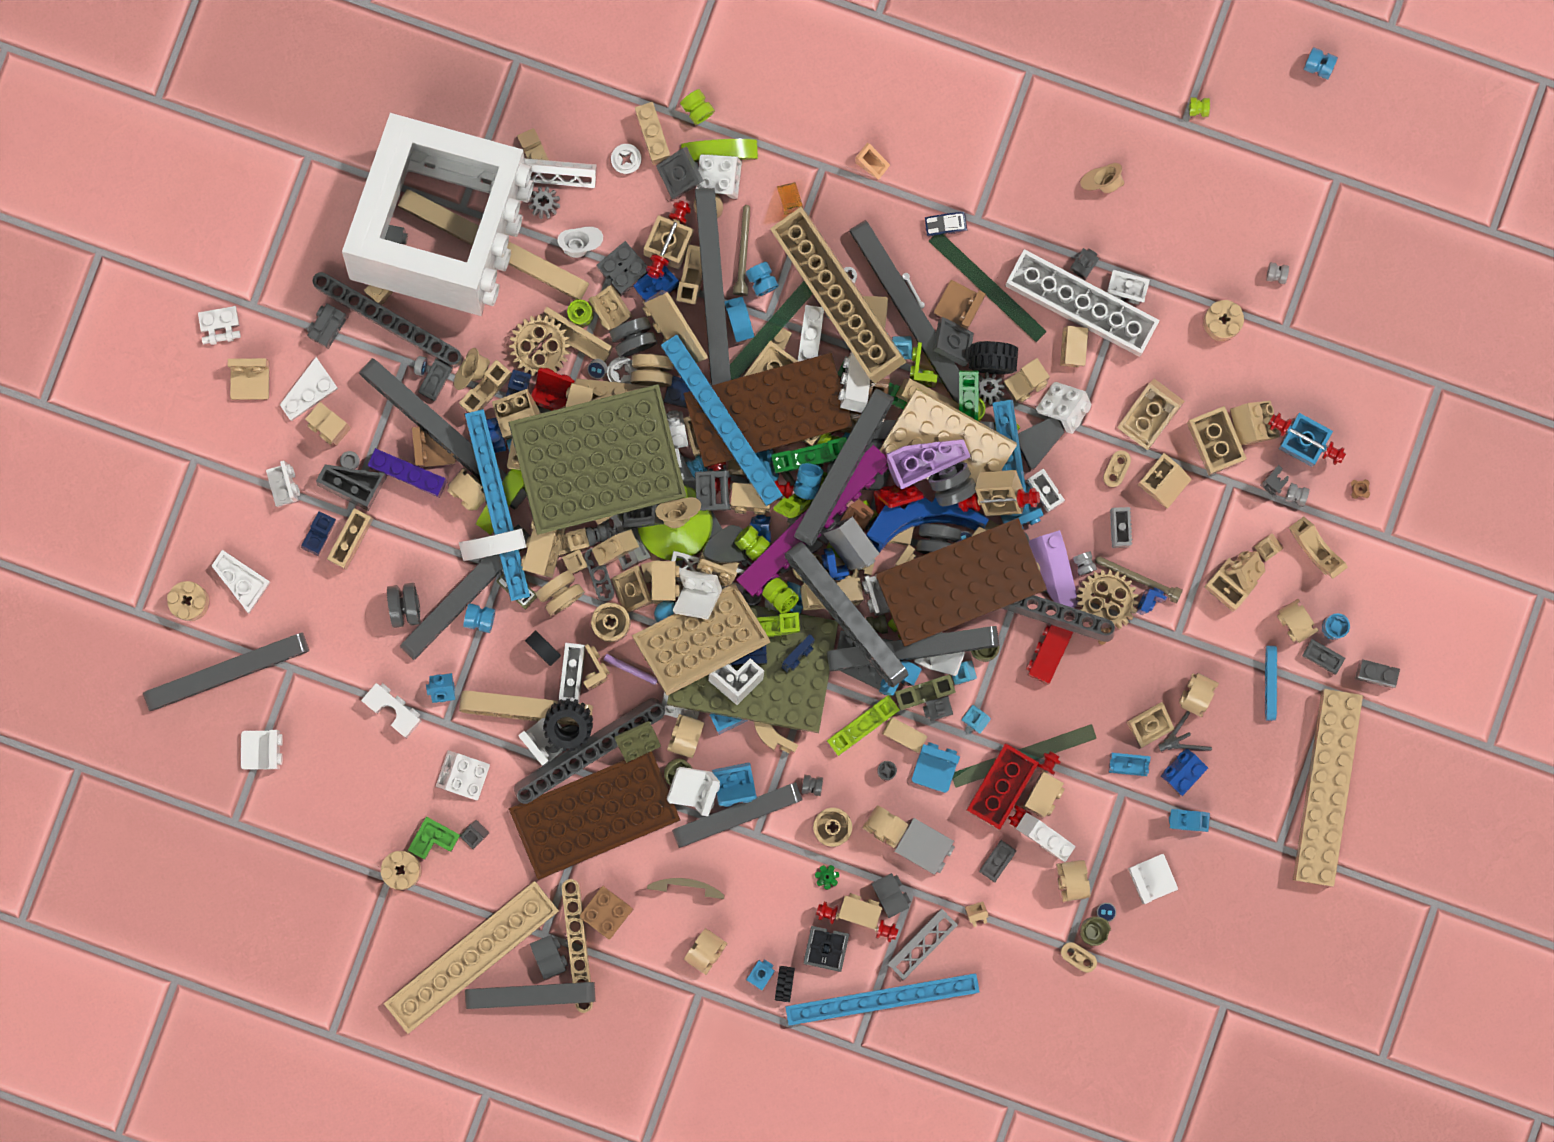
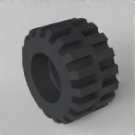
M993 341L975 342L970 345L969 369L979 371V373L988 372L989 374H1011L1017 371L1018 347L1015 345Z
M566 698L565 702L562 699L558 700L557 704L554 702L546 713L543 725L544 736L549 738L548 743L550 745L554 743V748L558 749L561 747L562 751H566L567 748H570V751H574L575 747L580 749L582 744L587 743L593 728V716L590 715V709H585L583 702L578 704L577 699H574V702L570 701V698ZM564 717L572 718L578 723L579 729L574 732H565L558 726L557 721Z

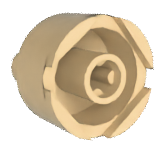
M1229 300L1213 303L1203 319L1205 331L1212 339L1217 341H1228L1234 338L1244 324V315L1241 307ZM1222 317H1225V320L1228 321L1225 325L1220 320Z
M463 468L448 484L449 488L447 491L453 497L461 498L463 500L461 504L466 509L477 511L486 501L482 483L473 474L470 476L467 473L468 470Z
M184 581L176 584L170 590L167 596V603L170 611L176 617L185 621H196L206 614L209 606V596L200 585L191 581ZM187 597L191 599L190 605L185 604Z
M1296 599L1278 611L1280 614L1277 617L1283 626L1287 625L1290 629L1288 635L1291 640L1300 643L1318 632L1317 627L1315 629L1312 628L1314 622L1304 606H1298L1300 601Z
M604 603L594 611L591 625L594 633L601 640L617 642L628 634L631 620L629 614L621 605ZM607 619H616V621L614 622L615 626H606V624L608 623Z
M1193 673L1188 681V691L1184 690L1179 699L1181 708L1203 717V712H1206L1215 694L1213 692L1219 683L1200 673Z
M679 714L667 750L693 758L705 722Z
M877 805L862 828L870 834L873 833L874 837L882 842L886 839L885 843L895 848L909 825Z
M827 808L821 811L815 818L813 825L814 834L817 840L825 846H840L851 835V819L841 809ZM831 822L838 826L834 833L827 829Z
M395 851L383 860L381 876L384 882L393 889H409L416 885L421 877V864L414 854L407 851ZM404 866L405 874L398 875L399 871L397 868Z
M1078 860L1056 864L1058 875H1061L1057 880L1059 890L1063 889L1061 891L1062 901L1067 902L1089 898L1090 884L1087 879L1088 872L1085 861Z
M705 928L688 951L684 960L707 975L728 943Z

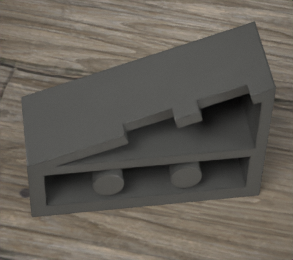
M325 464L316 483L317 486L369 511L386 480V475L381 472L376 473Z

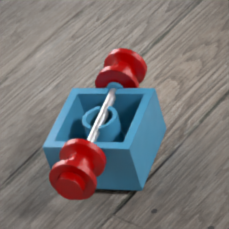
M1278 412L1277 415L1273 414L1268 422L1270 430L1275 428L1280 430L1281 436H1284L1286 433L1278 449L1310 467L1316 464L1322 452V458L1329 457L1333 459L1334 465L1337 462L1341 464L1346 456V453H1344L1345 448L1337 449L1333 447L1334 442L1332 441L1328 446L1326 445L1333 432L1332 430L1301 413H1298L1292 422L1290 418L1287 421L1282 419L1281 413Z

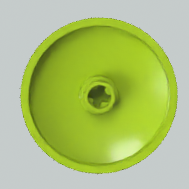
M684 485L687 496L684 498H696V490ZM699 511L680 528H670L662 524L638 528V533L646 548L659 558L671 561L674 551L694 556L705 547L711 536L713 527L711 511ZM676 557V561L684 560Z

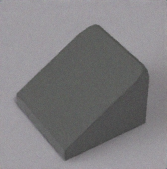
M475 820L460 837L474 850L488 836L489 831Z

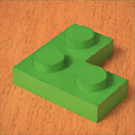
M426 816L408 851L424 860L434 843L452 852L461 835Z

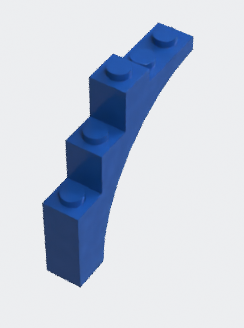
M924 497L923 499L910 502L905 510L900 506L889 508L885 505L866 536L880 553L886 544L899 533L920 524L950 523L976 531L979 527L985 529L989 519L970 508L967 512H963L959 508L958 503L940 506L936 497L932 502Z

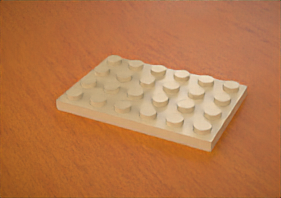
M917 387L879 450L887 457V453L902 446L963 439L970 457L961 462L967 463L971 472L969 477L973 478L976 484L980 472L1001 471L1016 448L1017 443Z
M735 583L722 589L709 619L673 614L632 635L633 640L667 696L770 643L769 637Z

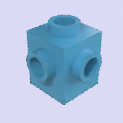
M452 673L429 676V684H426L427 695H431L432 703L455 700V685Z

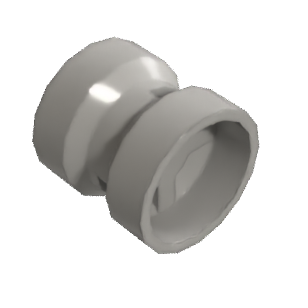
M1270 262L1266 281L1273 282L1277 280L1280 284H1286L1289 266H1278L1276 263Z
M1291 483L1285 501L1290 503L1295 501L1299 506L1304 507L1310 489L1306 487L1298 488L1297 484Z
M1091 551L1073 557L1074 563L1078 566L1079 576L1097 570L1096 565L1092 562L1093 556Z

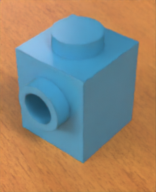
M765 959L763 962L759 960L746 980L763 990L775 972L772 969L774 965Z

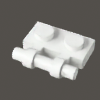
M236 306L198 312L201 332L209 331V336L202 337L203 344L210 343L214 345L220 341L227 340L231 342L234 339L241 338L240 331L233 332L232 327L239 326ZM226 329V333L216 335L215 330Z

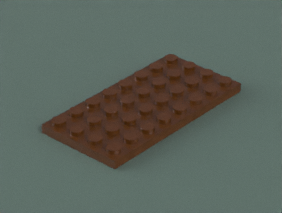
M832 353L711 385L755 454L852 427L848 409L840 408L841 400H838V396L842 387ZM691 391L683 393L704 468L734 460L735 458Z
M1019 518L875 575L904 647L1047 590Z
M652 751L627 763L623 760L549 791L529 803H521L509 808L538 880L681 821L675 805L667 801L669 791Z

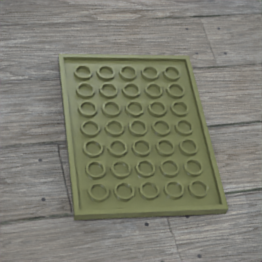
M659 384L508 422L537 535L687 497Z
M749 605L756 618L779 616L781 614L777 609L776 611L772 609L769 611L766 607ZM800 614V632L769 637L770 643L766 645L767 665H758L764 670L763 680L738 705L709 682L708 674L668 695L667 706L819 734L830 673L827 651L834 650L838 623L836 620ZM810 634L815 639L812 646L814 650L807 657L803 656L799 660L801 663L794 671L790 669L788 672H785L781 668L783 661ZM742 666L731 667L738 671Z

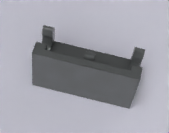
M1279 465L1260 485L1274 498L1282 492V487L1289 479V476H1286L1284 480H1281L1280 477L1277 478L1283 469Z
M659 504L630 511V516L629 512L623 513V528H640L664 524L663 520L656 516L655 511Z

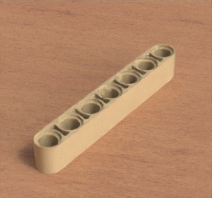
M462 691L459 711L467 714L539 721L545 718L551 705L554 702L557 704L558 701ZM585 704V709L589 708L591 711L590 715H592L593 706ZM564 717L557 721L559 724L579 726L574 719Z
M568 879L562 884V896L572 982L577 983L579 979L591 982L584 920L580 918V914L583 912L580 885L576 880ZM569 882H573L576 885V891L572 894L566 891V885ZM572 901L578 904V910L575 913L568 910V905ZM573 921H578L581 925L578 932H573L570 928V924ZM575 940L582 942L583 948L581 951L573 949L572 944ZM578 959L585 962V968L582 971L575 968V962ZM589 1002L590 1006L587 1009H582L579 1003H575V1006L579 1012L586 1013L592 1009L594 1002Z

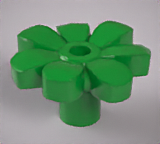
M822 865L820 867L821 872L815 873V877L819 878L816 882L817 885L822 886L824 884V888L827 890L831 888V884L836 886L838 881L835 878L840 877L839 872H834L835 867L832 865L828 869L825 865Z

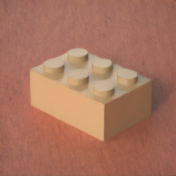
M1225 406L1187 422L1208 476L1242 463L1247 459Z

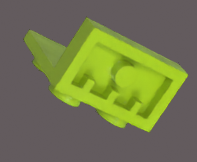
M918 342L917 347H913L912 361H915V366H911L910 379L926 387L935 388L937 375L933 371L923 370L922 373H918L922 343Z

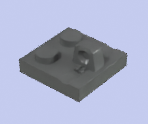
M687 147L680 149L656 165L672 199H677L703 182L698 171L699 166L697 162H694Z
M942 317L938 320L933 351L965 367L969 364L970 345L972 344L974 333Z

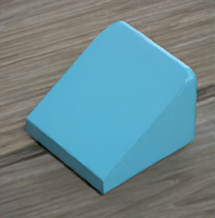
M911 336L892 337V341L905 359H912Z
M972 661L961 663L958 674L952 676L954 685L977 679Z
M974 705L970 707L962 718L964 723L979 734L991 720L986 713Z

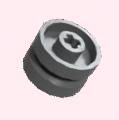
M648 317L631 320L609 331L612 341L619 343L615 347L619 358L635 355L657 344L654 333L647 332L651 328Z
M959 462L928 478L932 490L936 491L935 497L940 506L957 504L971 497L976 492V484L974 479L969 477L971 472L967 463Z
M920 524L918 534L930 540L917 541L916 551L928 554L949 546L952 543L948 542L960 541L962 531L945 525Z
M415 583L404 584L403 596L397 585L387 586V601L392 627H403L405 624V614L407 622L411 626L419 625L421 623L420 601Z

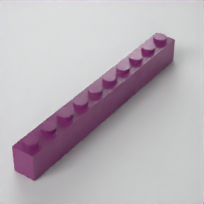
M875 445L869 448L863 455L824 525L826 529L835 522L833 518L837 514L841 516L848 509L846 505L851 501H857L861 497V491L865 487L869 489L876 482L874 478L878 474L882 476L889 469L887 457ZM806 512L737 579V582L752 597L755 595L759 597L763 593L764 586L769 581L780 576L778 573L783 568L786 570L791 566L784 554L797 543L802 542L794 538V535Z

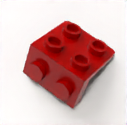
M539 368L536 385L531 396L537 406L551 411L561 409L567 403V389L571 388V384H575V381L570 376L557 374L549 368Z
M913 484L903 489L893 485L884 486L880 490L874 491L876 512L880 514L885 505L889 508L897 506L904 508L910 502L924 498L923 493Z

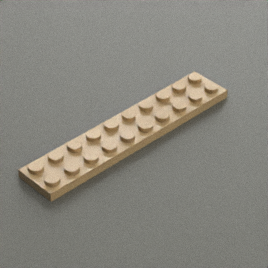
M534 881L386 1001L384 1005L407 1034H409L552 918L559 910L536 881Z

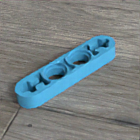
M1266 646L1265 720L1276 721L1277 646Z

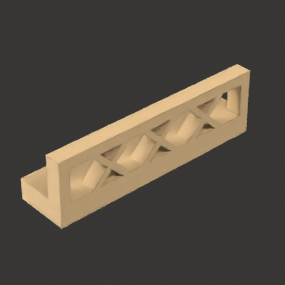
M546 307L542 319L544 320L545 316L548 315L550 322L552 319H556L555 325L562 323L563 325L560 329L568 330L564 336H570L566 343L572 344L571 347L593 360L601 359L606 362L613 350L611 345Z

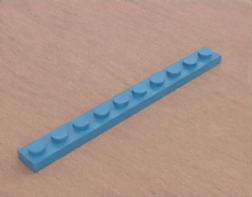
M678 335L661 344L662 349L765 506L782 497V493Z
M484 409L466 413L467 427L494 535L513 531ZM519 550L499 554L510 600L514 601L530 597L524 570H522L523 566H521Z
M974 973L785 1007L788 1025L790 1026L980 993L977 974Z

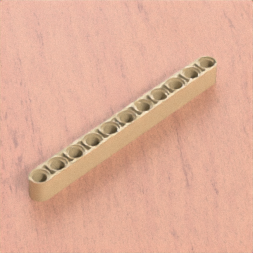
M406 189L398 204L399 208L473 246L479 225ZM508 242L507 248L511 249L508 265L576 300L582 299L589 286L588 282Z

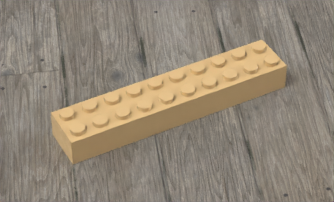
M802 207L770 228L868 377L875 384L907 362Z
M571 384V388L567 389V403L563 408L601 399L602 393L592 388ZM532 520L531 529L533 531L532 535L527 539L526 547H528V550L521 561L522 570L553 578L566 528L537 535Z
M1328 689L1321 690L1293 874L1294 881L1334 887L1363 695Z

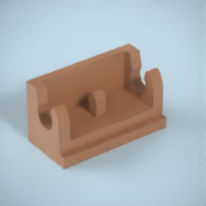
M859 499L848 507L841 521L853 517L864 532L875 512Z

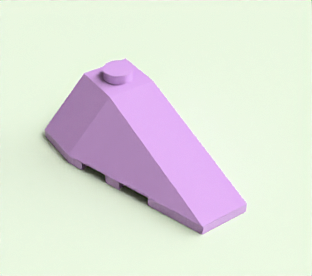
M963 439L907 445L886 454L888 468L895 485L900 489L970 457Z
M1060 530L1029 540L1030 548L1036 562L1040 566V573L1051 599L1056 603L1075 608L1078 603L1076 599L1077 593Z

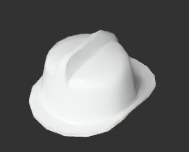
M595 227L569 229L561 232L558 236L559 247L564 250L565 254L573 258L584 256L587 251L598 248L603 242L602 232Z

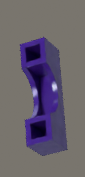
M376 448L367 465L370 469L385 473L387 476L408 483L438 498L441 497L447 483L444 477Z

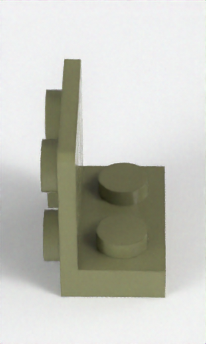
M649 721L615 737V741L626 763L661 747Z

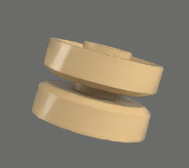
M655 354L632 355V367L638 370L631 372V384L648 386L659 384V387L672 386L673 376L666 372L673 369V364L668 356Z
M570 570L555 577L535 593L541 602L552 599L545 607L550 616L565 610L585 593L580 584L569 587L575 580Z

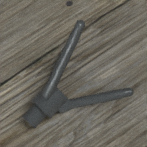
M1189 711L1182 717L1174 731L1168 736L1169 738L1158 745L1161 752L1173 748L1211 751L1212 747L1179 743V741L1191 736V733L1188 732L1176 737V734L1188 718Z

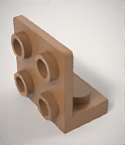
M950 280L934 314L941 318L944 317L968 330L986 293L980 290L977 293Z
M412 427L416 466L425 468L456 463L453 457L454 454H449L420 427Z
M602 886L580 914V918L607 939H611L634 909L606 887Z

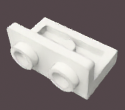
M1113 269L1107 293L1120 300L1121 297L1129 298L1128 302L1139 305L1140 302H1145L1150 279Z

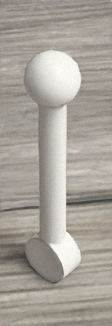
M904 273L902 275L903 280L907 282L921 309L924 308L925 304L916 293L910 281V275Z

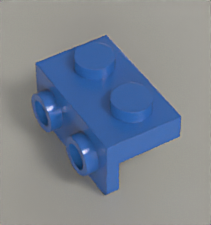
M663 266L662 269L664 272L663 277L655 279L647 273L634 284L633 287L644 301L661 290L667 291L670 294L679 286V280L666 266Z
M832 548L824 549L825 554L821 555L824 569H827L828 574L834 580L845 579V576L849 575L847 566H836L835 554Z
M1185 749L1165 769L1161 777L1183 796L1204 774L1208 767L1193 752Z

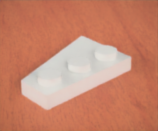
M315 357L280 404L291 421L338 389L317 357Z
M223 550L212 564L217 574L229 587L247 613L250 614L271 582Z

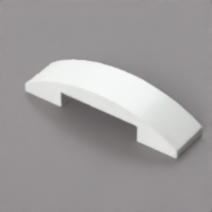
M517 529L492 536L459 542L463 561L526 548L522 529Z

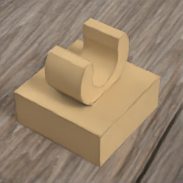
M983 901L965 907L969 921L974 927L977 926L976 921L983 920L984 924L987 923L986 918L989 916Z

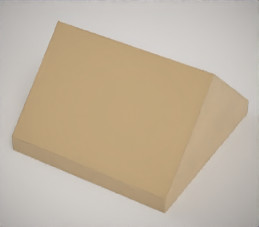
M635 566L611 578L620 603L627 613L653 604L639 566Z
M1163 702L1126 722L1141 748L1174 730Z

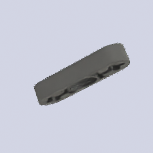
M590 548L585 553V561L596 594L601 601L609 602L614 597V589L606 565L597 566L591 570L590 566H594L592 560H588V557L591 556L590 553L593 552L592 548ZM603 570L605 572L604 579L596 580L594 578L595 571ZM608 581L609 584H605L607 591L611 590L608 598L600 596L603 590L601 586L597 588V584H603Z

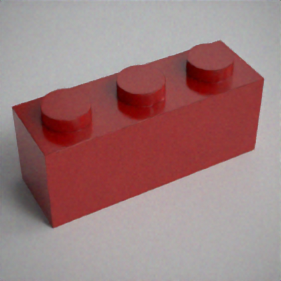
M1047 624L1042 634L1045 636L1043 643L1039 642L1034 651L1037 653L1035 660L1031 659L1026 668L1029 671L1028 676L1049 685L1073 632Z

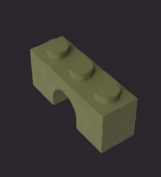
M949 674L896 691L894 694L899 709L903 710L956 693Z

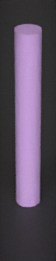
M606 654L603 660L651 684L656 685L658 681L655 676Z

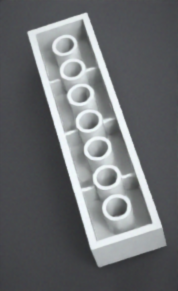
M1025 249L1005 287L1083 328H1088L1089 331L1139 357L1142 355L1160 321Z

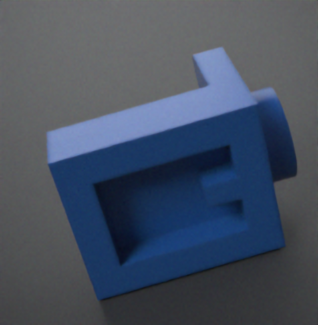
M765 515L752 517L750 525L758 531V536H763L771 545V517H766Z

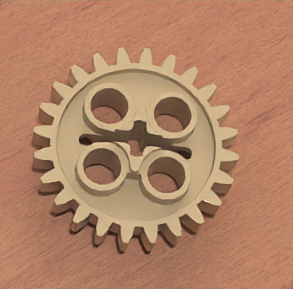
M538 315L537 320L534 316H530V322L527 319H523L524 326L517 324L520 330H513L512 332L516 337L510 338V340L514 341V344L509 345V347L515 350L510 355H516L517 357L513 362L519 361L518 368L525 367L524 373H528L531 370L532 376L536 375L539 368H549L557 373L556 366L563 368L564 366L561 361L567 362L568 359L565 355L571 354V352L566 350L567 347L572 346V344L566 343L570 336H564L568 330L560 329L563 325L562 323L555 325V318L550 322L548 315L545 316L544 320L542 315ZM538 327L544 330V335L541 338L536 335ZM552 333V337L542 345L544 349L537 350L530 359L528 356L539 346L537 342H543ZM552 340L558 344L556 351L550 349L549 345ZM525 341H529L531 344L529 351L523 348ZM539 354H542L545 358V362L542 365L536 360Z
M1101 570L1100 575L1094 572L1093 578L1088 575L1086 578L1087 582L1082 581L1081 585L1083 588L1078 589L1080 595L1076 596V599L1080 602L1077 603L1076 607H1082L1081 611L1112 621L1114 626L1120 630L1122 623L1127 626L1129 623L1127 619L1132 620L1134 618L1131 613L1136 614L1137 609L1134 607L1139 604L1138 601H1135L1139 595L1133 594L1136 587L1130 588L1131 580L1128 582L1124 581L1126 575L1120 578L1118 571L1115 575H1112L1111 570H1109L1108 574ZM1103 585L1106 588V591L1100 592L1097 589V586ZM1121 592L1124 595V598H1117L1115 596V593ZM1106 598H1109V603H1105ZM1096 602L1100 608L1093 609L1090 603ZM1114 609L1118 615L1112 616L1108 610Z

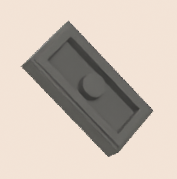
M436 358L418 392L436 401L453 367Z
M1311 639L1302 655L1334 675L1338 673L1345 660V657Z
M1000 840L979 872L995 883L1017 850Z

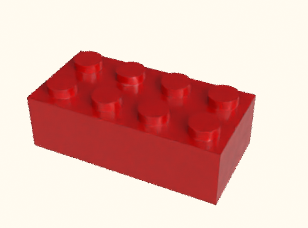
M1005 743L966 811L1000 830L1039 762Z

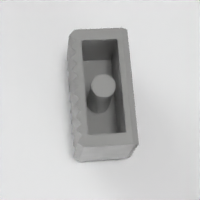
M1130 507L1111 508L1112 548H1129L1133 544L1131 542L1133 539L1131 538L1132 528L1130 526L1132 524L1130 522L1132 520L1130 519Z

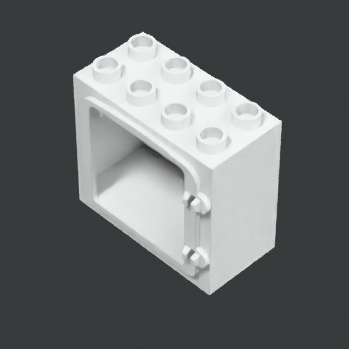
M390 113L342 250L349 279L482 316L485 304L494 306L500 287L499 284L495 283L497 270L505 272L511 256V249L507 248L509 235L518 236L523 215L519 214L521 201L529 202L534 187V181L530 180L532 166L525 164L523 149ZM408 172H414L490 194L467 262L385 240Z

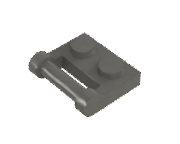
M729 471L695 472L696 498L701 502L700 511L731 510L728 494ZM715 478H720L721 504H716Z

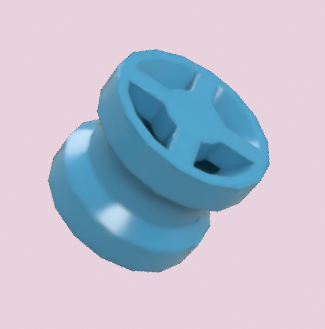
M699 455L695 457V460L685 462L694 479L695 472L707 471Z

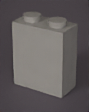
M853 517L835 523L823 533L850 571L856 568L860 570L865 566L869 567L876 561L874 558L879 555V552Z
M913 818L894 852L935 875L936 872L940 873L946 864L943 862L945 856L950 857L955 846L952 845L953 840Z

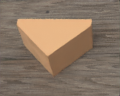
M869 143L863 147L855 160L857 165L878 180L890 166Z

